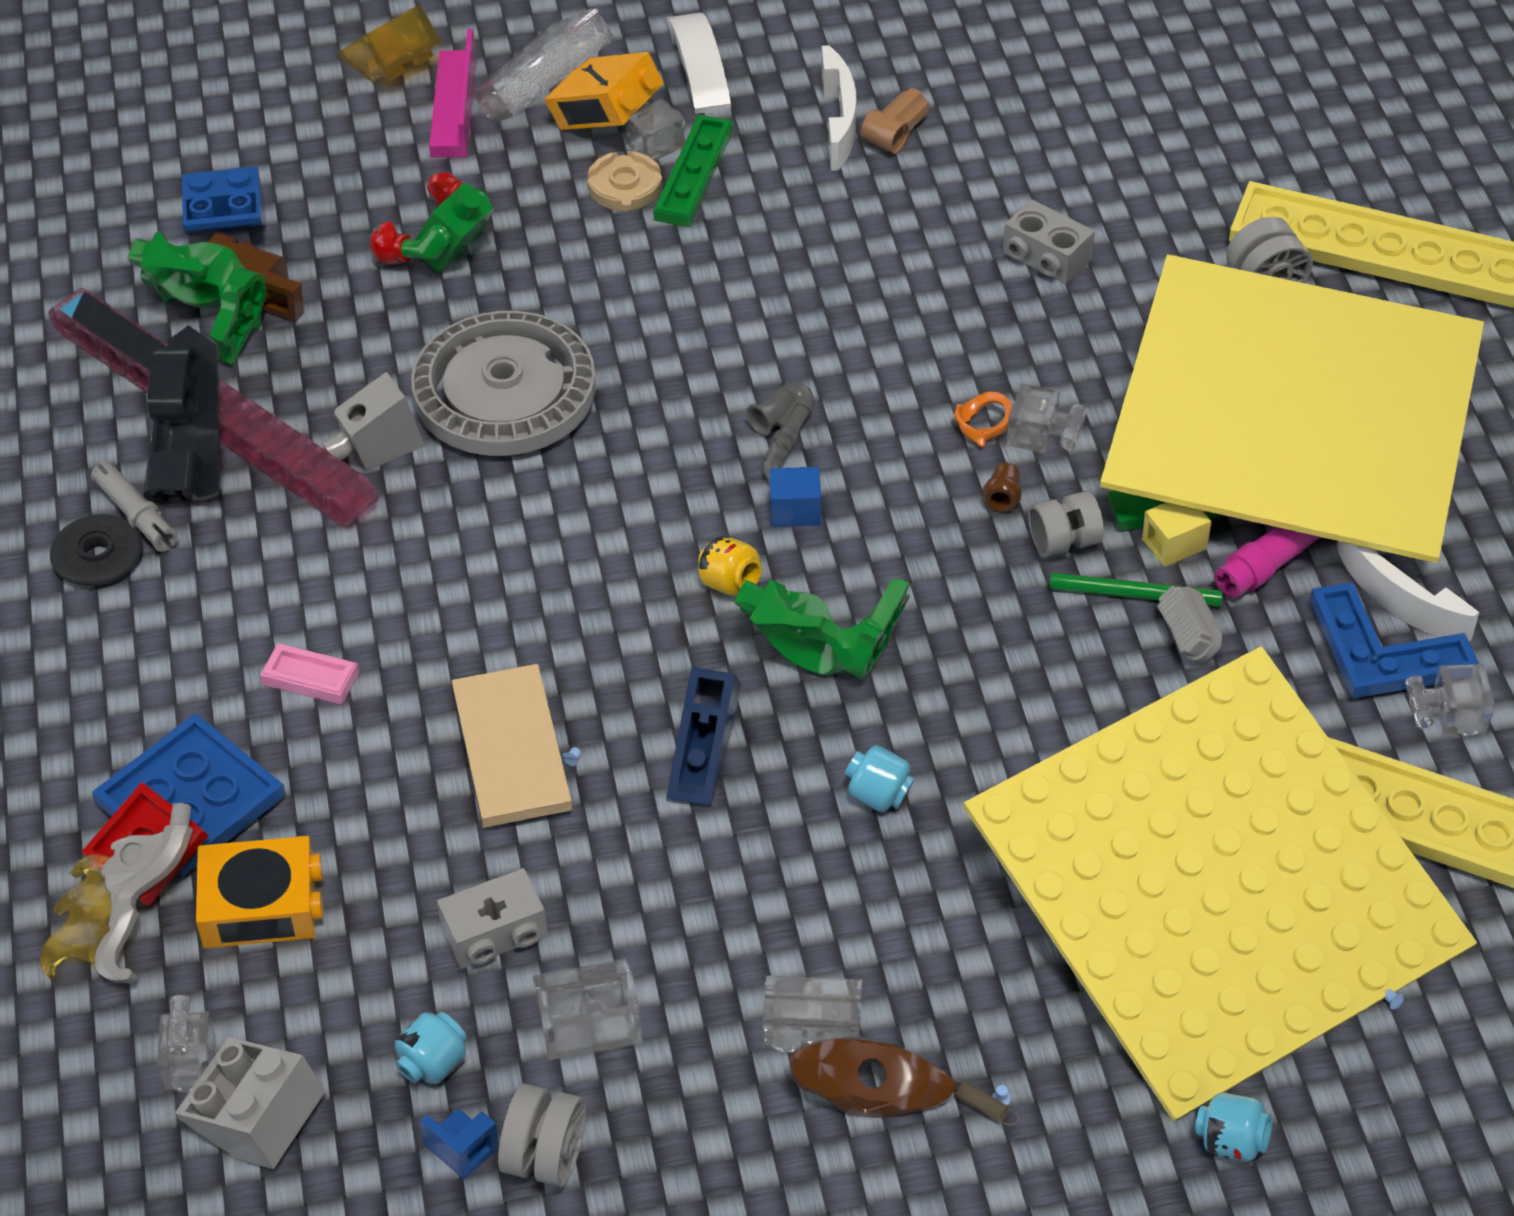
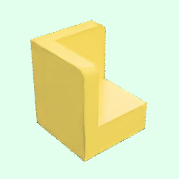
M1166 502L1145 511L1142 540L1161 564L1166 567L1207 548L1211 520L1203 510Z

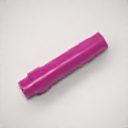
M1274 527L1256 541L1246 543L1229 555L1226 563L1215 571V583L1224 595L1233 599L1245 591H1254L1272 578L1277 569L1321 537Z

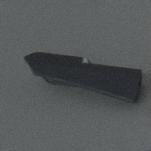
M188 325L168 340L167 349L155 350L151 364L147 407L154 425L150 454L147 459L143 496L149 501L160 504L200 501L218 496L221 492L218 346Z

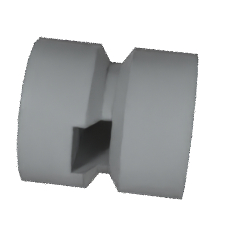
M1090 491L1064 496L1061 504L1057 500L1052 499L1032 504L1029 507L1028 519L1031 536L1042 557H1050L1068 552L1071 544L1075 548L1080 549L1099 544L1103 541L1104 526L1101 511Z

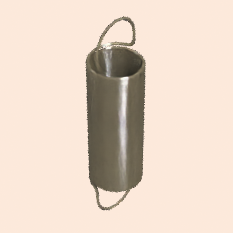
M966 1081L961 1082V1086L957 1093H955L957 1099L999 1123L1004 1120L1009 1110L1008 1105Z

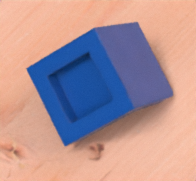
M819 467L770 469L771 525L773 527L821 526Z
M456 1110L440 1125L429 1115L424 1116L419 1121L423 1144L463 1180L499 1149L496 1123L483 1111L473 1120L462 1110Z

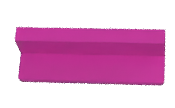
M467 29L465 50L439 51L429 143L431 158L468 157L477 64L473 29Z

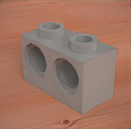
M1031 199L1005 223L1003 253L1047 276L1067 284L1092 260L1095 230Z

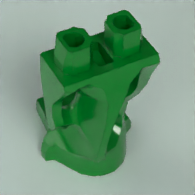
M155 232L151 242L138 238L135 239L127 258L132 265L142 268L141 280L145 285L154 287L163 302L169 303L177 299L184 304L199 308L215 307L217 309V307L221 306L209 336L218 346V356L226 366L233 367L251 330L259 331L261 326V312L266 296V280L263 274L247 270L232 249L219 244L201 242L176 246L169 243L161 232Z
M902 579L891 580L872 611L859 624L851 628L838 627L834 623L828 607L817 595L788 591L785 585L774 580H769L765 589L745 580L734 603L741 607V612L750 616L749 619L765 635L772 646L788 661L816 674L829 676L837 672H847L864 680L888 646L893 629L910 598V595L906 593L910 584Z

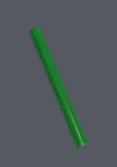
M1052 572L1050 589L1154 601H1159V598L1171 586H1174ZM1193 588L1202 594L1208 606L1221 608V590Z

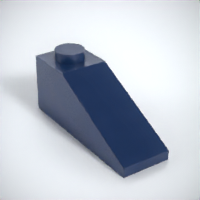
M691 667L667 799L712 806L734 725L741 682L735 674Z

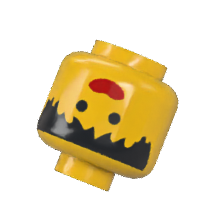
M718 536L711 540L699 555V577L703 584L714 590L735 597L745 580L754 584L759 582L762 573L760 556L757 550L747 543L729 536Z

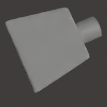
M387 372L335 409L334 415L342 432L322 442L327 455L334 464L354 453L363 468L369 470L425 445L406 397Z

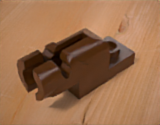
M222 232L215 233L209 239L208 243H215L232 249L247 270L263 274L266 280V296L262 308L263 311L293 322H297L304 314L302 283L286 278L285 257L254 247L251 242L245 240L238 242V238Z

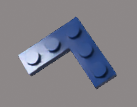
M1353 582L1312 589L1310 602L1352 699L1478 676L1480 664L1465 633L1382 647Z

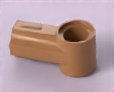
M911 87L908 91H903L883 111L873 109L867 114L861 126V138L888 152L897 154L904 147L909 131L929 113V102L923 97L922 92Z

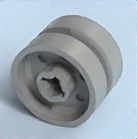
M1264 217L1246 225L1231 240L1226 252V260L1230 268L1305 283L1313 267L1311 254L1298 239L1289 224L1279 217Z
M525 1083L521 1084L511 1100L501 1133L498 1153L500 1172L528 1178L534 1171L535 1179L538 1182L558 1187L565 1186L574 1169L583 1139L587 1111L585 1098L563 1092H558L551 1098L549 1089Z

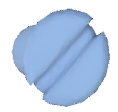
M573 747L569 752L562 755L564 763L571 767L578 764L577 759L581 754L580 750Z
M1391 989L1385 991L1386 997L1384 999L1390 1003V1009L1394 1010L1401 1006L1404 1001L1403 994H1396Z
M1004 1085L998 1086L992 1097L1008 1105L1011 1102L1008 1088Z

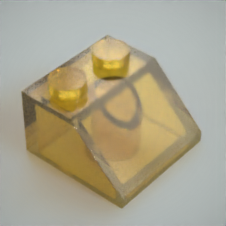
M419 4L363 35L337 53L343 61L372 83L383 76L389 82L406 72L403 67L406 63L413 61L415 66L433 57L434 54L431 49L441 44L442 41Z

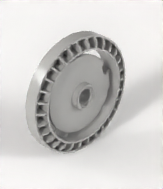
M523 311L482 313L465 318L446 327L423 347L415 361L411 375L414 405L425 427L438 439L452 447L469 453L487 456H509L528 453L562 439L573 431L586 417L593 404L596 391L594 361L589 348L581 337L566 325L552 318ZM553 354L566 366L549 361L547 356ZM443 372L444 393L454 410L443 403L435 392Z

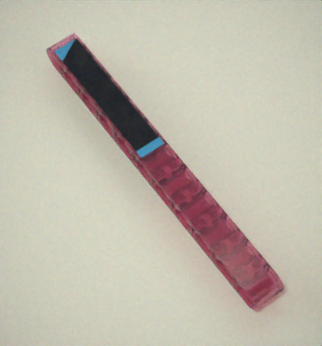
M79 288L49 310V318L61 335L148 394L153 353L157 349H167V343L83 288ZM219 379L220 444L341 526H348L378 501L376 489L365 476Z

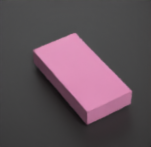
M277 643L260 677L262 685L342 705L359 674L358 663Z

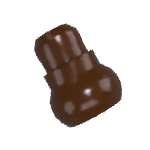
M1001 463L997 465L991 478L984 485L983 499L992 510L1008 512L1016 508L1020 503L1022 490L1019 485L1018 468L1012 463Z

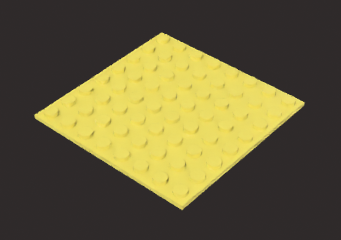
M1167 254L1105 464L1100 487L1438 563L1484 321Z
M1262 646L963 803V808L1173 1122L1208 1103L1217 1093H1225L1382 1001L1386 997V990L1399 991L1477 944L1472 934Z

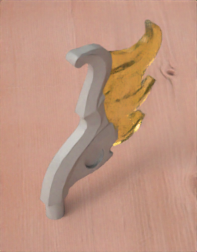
M185 803L173 804L170 825L165 826L164 831L155 835H130L121 838L111 844V849L115 852L112 857L101 854L90 855L76 863L69 874L76 879L84 874L87 877L78 887L73 888L61 897L55 905L53 911L58 916L69 910V918L61 929L49 937L40 955L42 971L51 980L55 978V970L58 964L67 959L77 958L94 964L99 974L108 981L129 984L136 981L137 975L132 970L119 967V953L139 916V912L136 909V900L142 893L169 875L178 865L187 848L193 831L189 827L190 805Z

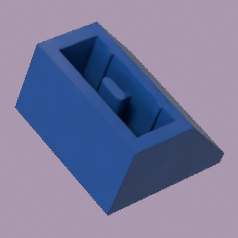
M258 166L182 174L184 231L193 234L266 226L264 196Z

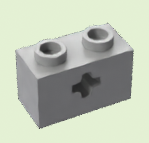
M524 868L437 900L441 928L460 969L474 964L487 963L497 955L518 947L525 948L531 946L539 939L548 936L545 909Z

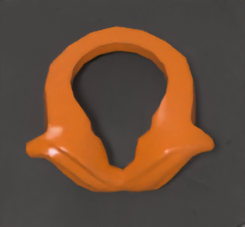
M985 392L963 405L957 404L953 416L954 420L958 422L961 432L969 440L983 448L985 447V442L1001 435L1008 429L1013 417V407L1005 395L998 392ZM997 403L1005 407L1004 418L998 425L992 428L975 429L965 423L970 421L986 405Z

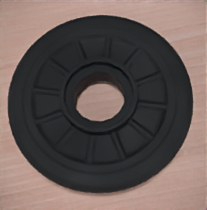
M109 514L86 516L68 524L57 534L50 548L51 565L60 577L73 584L82 586L108 584L125 576L137 564L142 554V537L136 527L132 528L128 520L119 516ZM94 545H105L107 547L104 552L98 555L86 553L87 549Z

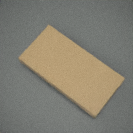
M538 664L452 680L483 828L571 811V797Z

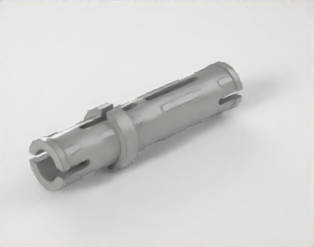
M111 461L100 463L108 472L106 475L95 466L91 473L93 482L99 485L128 517V523L132 528L136 527L139 533H143L157 551L162 552L169 549L161 540L162 537L173 547L178 539L177 531L170 527L161 517L159 508L153 502L146 501L116 469V466Z

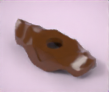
M860 1037L832 1038L798 1047L793 1050L790 1057L791 1075L795 1083L802 1090L828 1100L836 1108L858 1116L877 1118L910 1112L929 1111L946 1102L956 1087L953 1079L932 1063L895 1044L883 1041H873ZM873 1060L882 1066L884 1080L879 1087L869 1088L860 1081L858 1069L863 1061Z

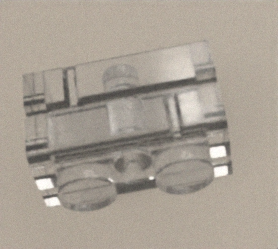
M766 976L763 1045L773 1046L781 1052H793L798 1047L822 1040L860 1037L862 980Z

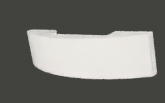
M701 12L667 17V25L673 44L678 47L687 76L688 93L695 114L731 109L721 57L706 16Z
M825 45L822 46L824 98L838 97L840 117L829 118L831 171H837L847 160L855 139L856 89L852 74L844 60L833 48Z
M1340 541L1337 542V550L1348 572L1358 585L1384 609L1404 622L1434 636L1443 637L1465 633L1469 642L1472 640L1479 611L1448 588H1444L1434 596L1380 556L1376 549Z

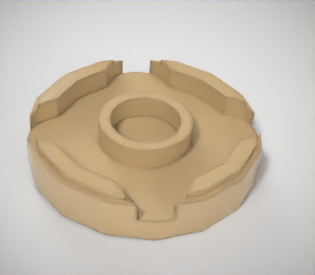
M627 151V155L618 156V152H613L597 159L589 168L587 187L591 198L603 207L621 211L639 209L652 203L660 194L662 187L661 170L658 163L647 155L635 151Z

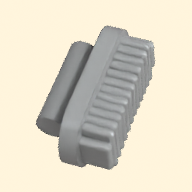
M1171 586L1159 598L1160 603L1157 605V608L1160 609L1159 611L1162 613L1164 620L1169 624L1176 644H1178L1180 649L1179 651L1192 661L1205 662L1221 649V630L1198 590L1191 587Z

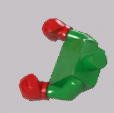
M449 172L432 175L427 184V190L438 207L430 215L416 239H410V236L407 234L397 233L392 221L380 223V229H377L370 235V248L374 259L384 265L409 262L412 259H423L439 274L483 232L494 209L490 198L483 190L473 188L468 183H462Z

